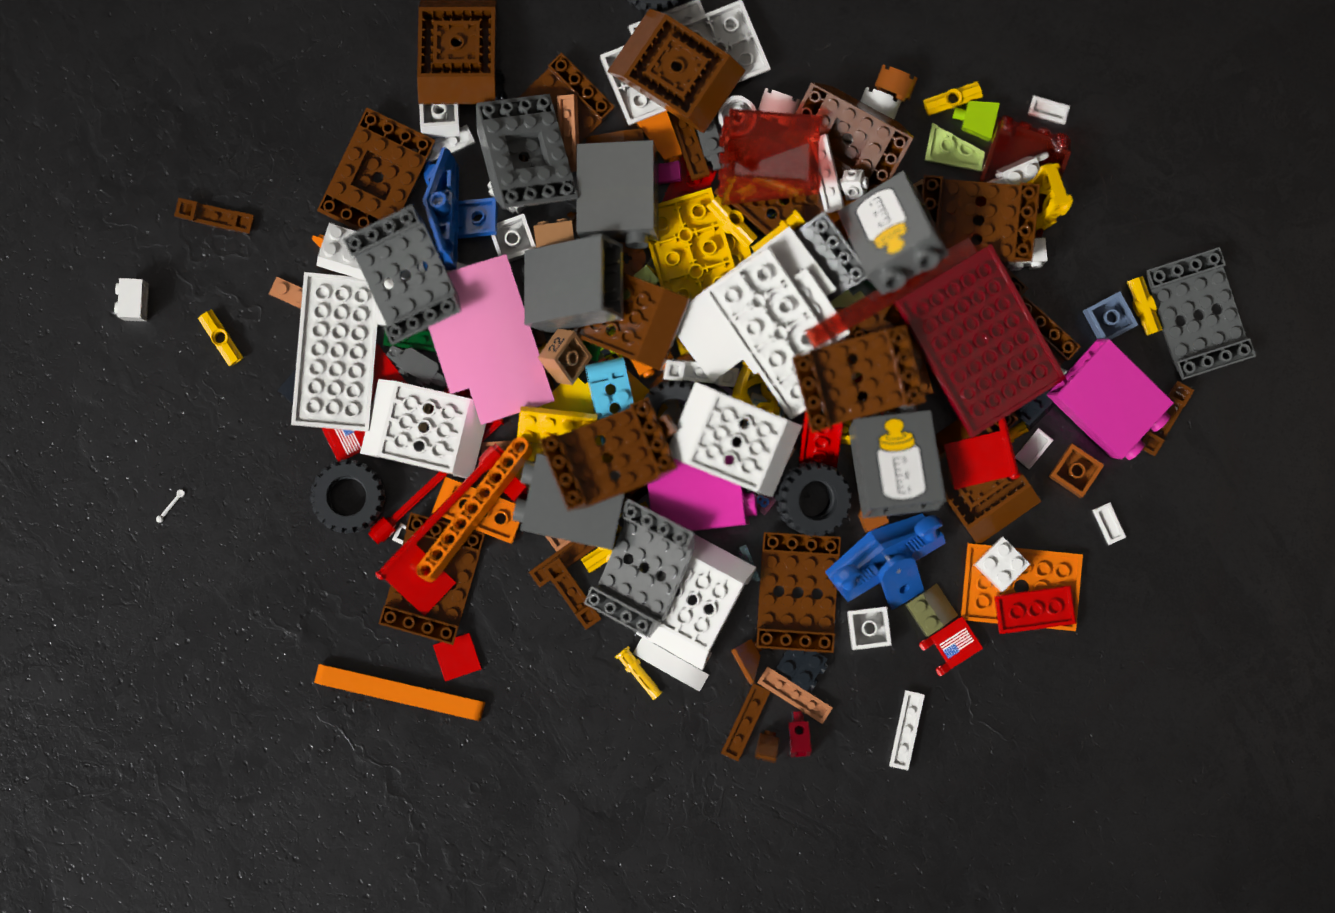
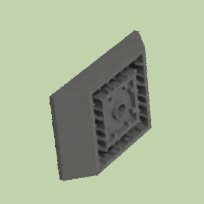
M550 94L476 104L477 133L495 200L503 209L578 198ZM519 155H525L528 161L522 162L519 159Z

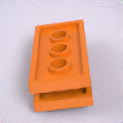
M445 477L431 513H434L462 483ZM470 487L442 517L452 521L461 509V502L468 500L476 488ZM485 492L483 498H487L490 494ZM498 498L488 511L487 516L480 521L474 530L513 544L521 522L513 521L515 503ZM478 506L473 507L472 514L478 511ZM504 514L506 516L505 523L497 524V515ZM464 521L461 523V525L466 526L467 522Z

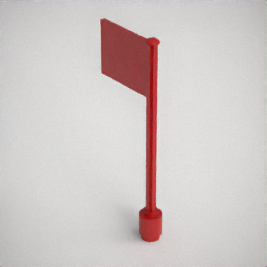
M448 386L442 392L450 394ZM469 388L453 393V395L472 399ZM502 418L486 423L482 442L501 425H504ZM439 471L396 513L387 519L382 517L372 526L368 535L378 545L381 542H385L396 531L394 528L396 523L449 473Z
M1005 417L998 421L1000 427L998 432L944 444L955 490L1006 477L1018 479L1021 476L1018 472Z
M497 444L488 447L478 458L480 461L479 466L386 564L375 573L377 578L380 580L385 579L424 616L456 582L444 570L435 581L428 582L417 574V566L426 553L416 543L484 472L493 468L504 453ZM431 567L425 570V576L430 574Z

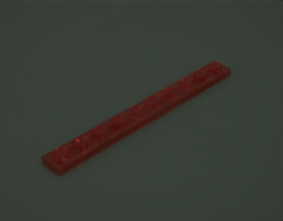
M969 237L949 248V255L940 260L934 268L918 273L905 281L901 288L889 291L884 295L879 290H876L805 331L804 333L812 347L816 349L976 253L977 250Z

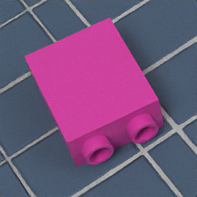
M1097 339L1065 374L1066 379L1055 385L1047 393V396L1110 458L1116 459L1126 457L1128 460L1136 457L1145 446L1141 438L1150 428L1156 432L1168 422L1171 416L1166 411L1173 404L1109 339Z
M728 454L724 457L726 465H731L734 462L733 455ZM675 458L673 459L677 470L656 482L648 484L650 509L690 531L750 525L749 516L758 515L755 492L746 493V488L688 465Z

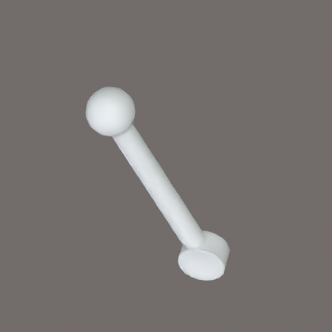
M183 490L177 491V496L161 515L156 517L157 522H163L164 516L178 499L184 497L185 492Z

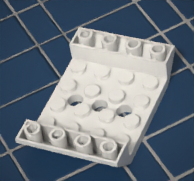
M378 379L370 411L369 431L365 432L360 454L420 466L466 479L476 468L486 424L481 425L473 399L402 382ZM426 404L434 406V411L431 414L424 413L423 408ZM423 422L429 424V430L426 433L419 431V425ZM417 441H422L425 444V448L418 452L414 449V444Z
M695 382L678 422V431L673 434L668 447L673 458L755 492L773 497L802 425ZM743 418L749 420V426L745 429L739 427V421ZM735 436H739L742 440L741 445L738 447H734L731 444V440ZM728 454L734 456V462L731 465L724 463V457Z
M694 534L695 550L679 585L681 589L680 595L674 597L665 620L650 638L638 632L636 634L703 670L712 654L710 650L744 585H748L757 567ZM663 572L660 578L661 581H664L666 578L665 572ZM690 595L697 597L698 601L694 606L688 603ZM707 604L714 606V612L711 615L705 613V606Z

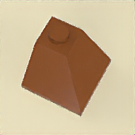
M752 639L731 650L749 684L754 683L761 657L759 652L762 651L761 648H756L757 641L753 642Z

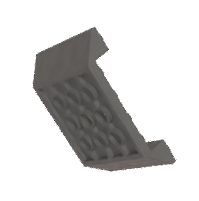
M413 205L343 238L350 255L356 258L387 325L384 329L392 345L462 312L456 289L426 224ZM422 261L428 264V270L424 273L419 270V264ZM406 269L411 273L408 281L403 280L401 276L402 272ZM387 278H391L394 282L391 289H387L384 285Z
M825 211L794 232L836 287V290L826 296L830 302L853 285L856 286L867 278L856 253Z
M1220 247L1147 270L1149 291L1156 304V312L1173 364L1182 380L1256 357L1251 339L1246 337L1223 268L1226 264ZM1214 304H1218L1221 307L1219 315L1214 314L1211 310ZM1195 310L1202 311V320L1194 318L1193 313ZM1177 316L1184 317L1185 324L1183 326H1178L1175 323Z
M628 499L621 514L625 522L599 584L591 586L584 604L650 638L667 616L695 550V537L692 531ZM629 553L634 558L632 564H629L626 559ZM644 562H647L650 566L647 573L642 568ZM661 570L666 574L664 581H661L658 576Z

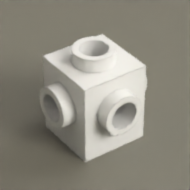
M863 169L844 170L843 178H840V189L844 191L846 200H857L866 194L869 181L868 177H865Z

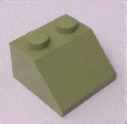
M937 583L905 604L926 637L958 616Z

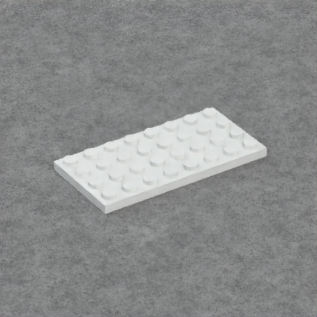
M304 272L291 425L369 431L379 308L365 280L351 276Z

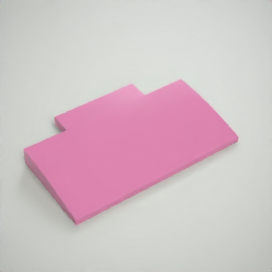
M501 255L448 272L458 294L462 312L430 326L429 330L450 394L469 388L481 425L519 413L520 406L538 407L553 402V394L543 364L538 359L539 352L531 328L524 325V306L507 255Z

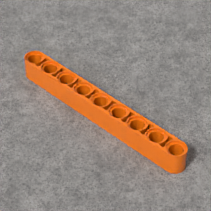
M518 437L512 441L418 564L417 574L421 578L432 582L439 577L525 464V461L529 459L533 448L526 439ZM525 444V449L519 452V447ZM514 460L513 465L507 467L508 461ZM502 475L501 481L495 483L496 477ZM490 490V495L487 498H483L484 493ZM478 506V511L472 514L473 507ZM466 521V526L460 529V524ZM451 537H455L454 542L448 545V540ZM443 552L442 558L437 560V554ZM431 567L430 574L425 576V570Z
M318 664L314 683L477 721H481L485 706L483 701Z

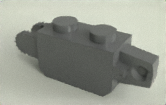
M713 119L704 134L697 129L696 132L706 163L711 161L713 171L721 169L719 159L723 158V150Z
M391 346L386 356L400 368L398 372L406 377L412 375L416 378L415 382L425 387L426 384L431 386L432 383L442 389L448 386L445 377L439 374L440 368L438 363L416 350L408 348L404 351Z

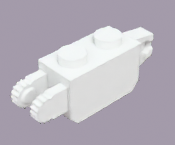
M1045 152L1035 157H1025L997 170L996 178L987 183L1012 185L1026 183L1034 178L1040 170L1038 162L1047 159L1049 154Z

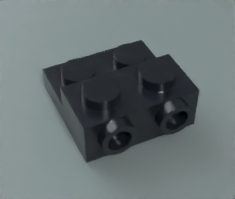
M787 650L774 671L805 691H808L809 689H814L818 682L816 679L819 672L823 674L829 664L826 663L828 659L818 652Z

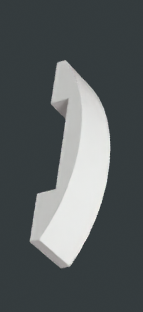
M670 359L666 360L663 379L714 383L719 386L734 387L739 368L732 367L715 381L711 382L696 361Z
M643 637L633 652L634 655L699 692L709 674Z

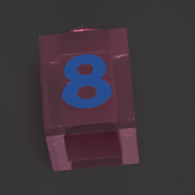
M755 492L758 511L765 516L776 500L774 497Z

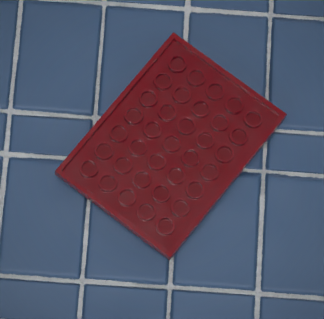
M991 244L894 302L970 437L977 435L1066 379Z

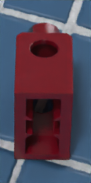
M803 711L792 712V722L788 725L791 757L810 756L811 745L808 721H804ZM796 730H802V734H796Z

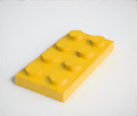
M520 406L517 438L522 437L528 442L540 443L539 439L556 432L558 435L595 422L597 421L598 414Z

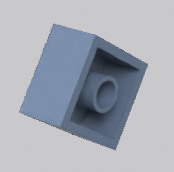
M1121 291L1083 310L1097 339L1111 340L1138 325Z

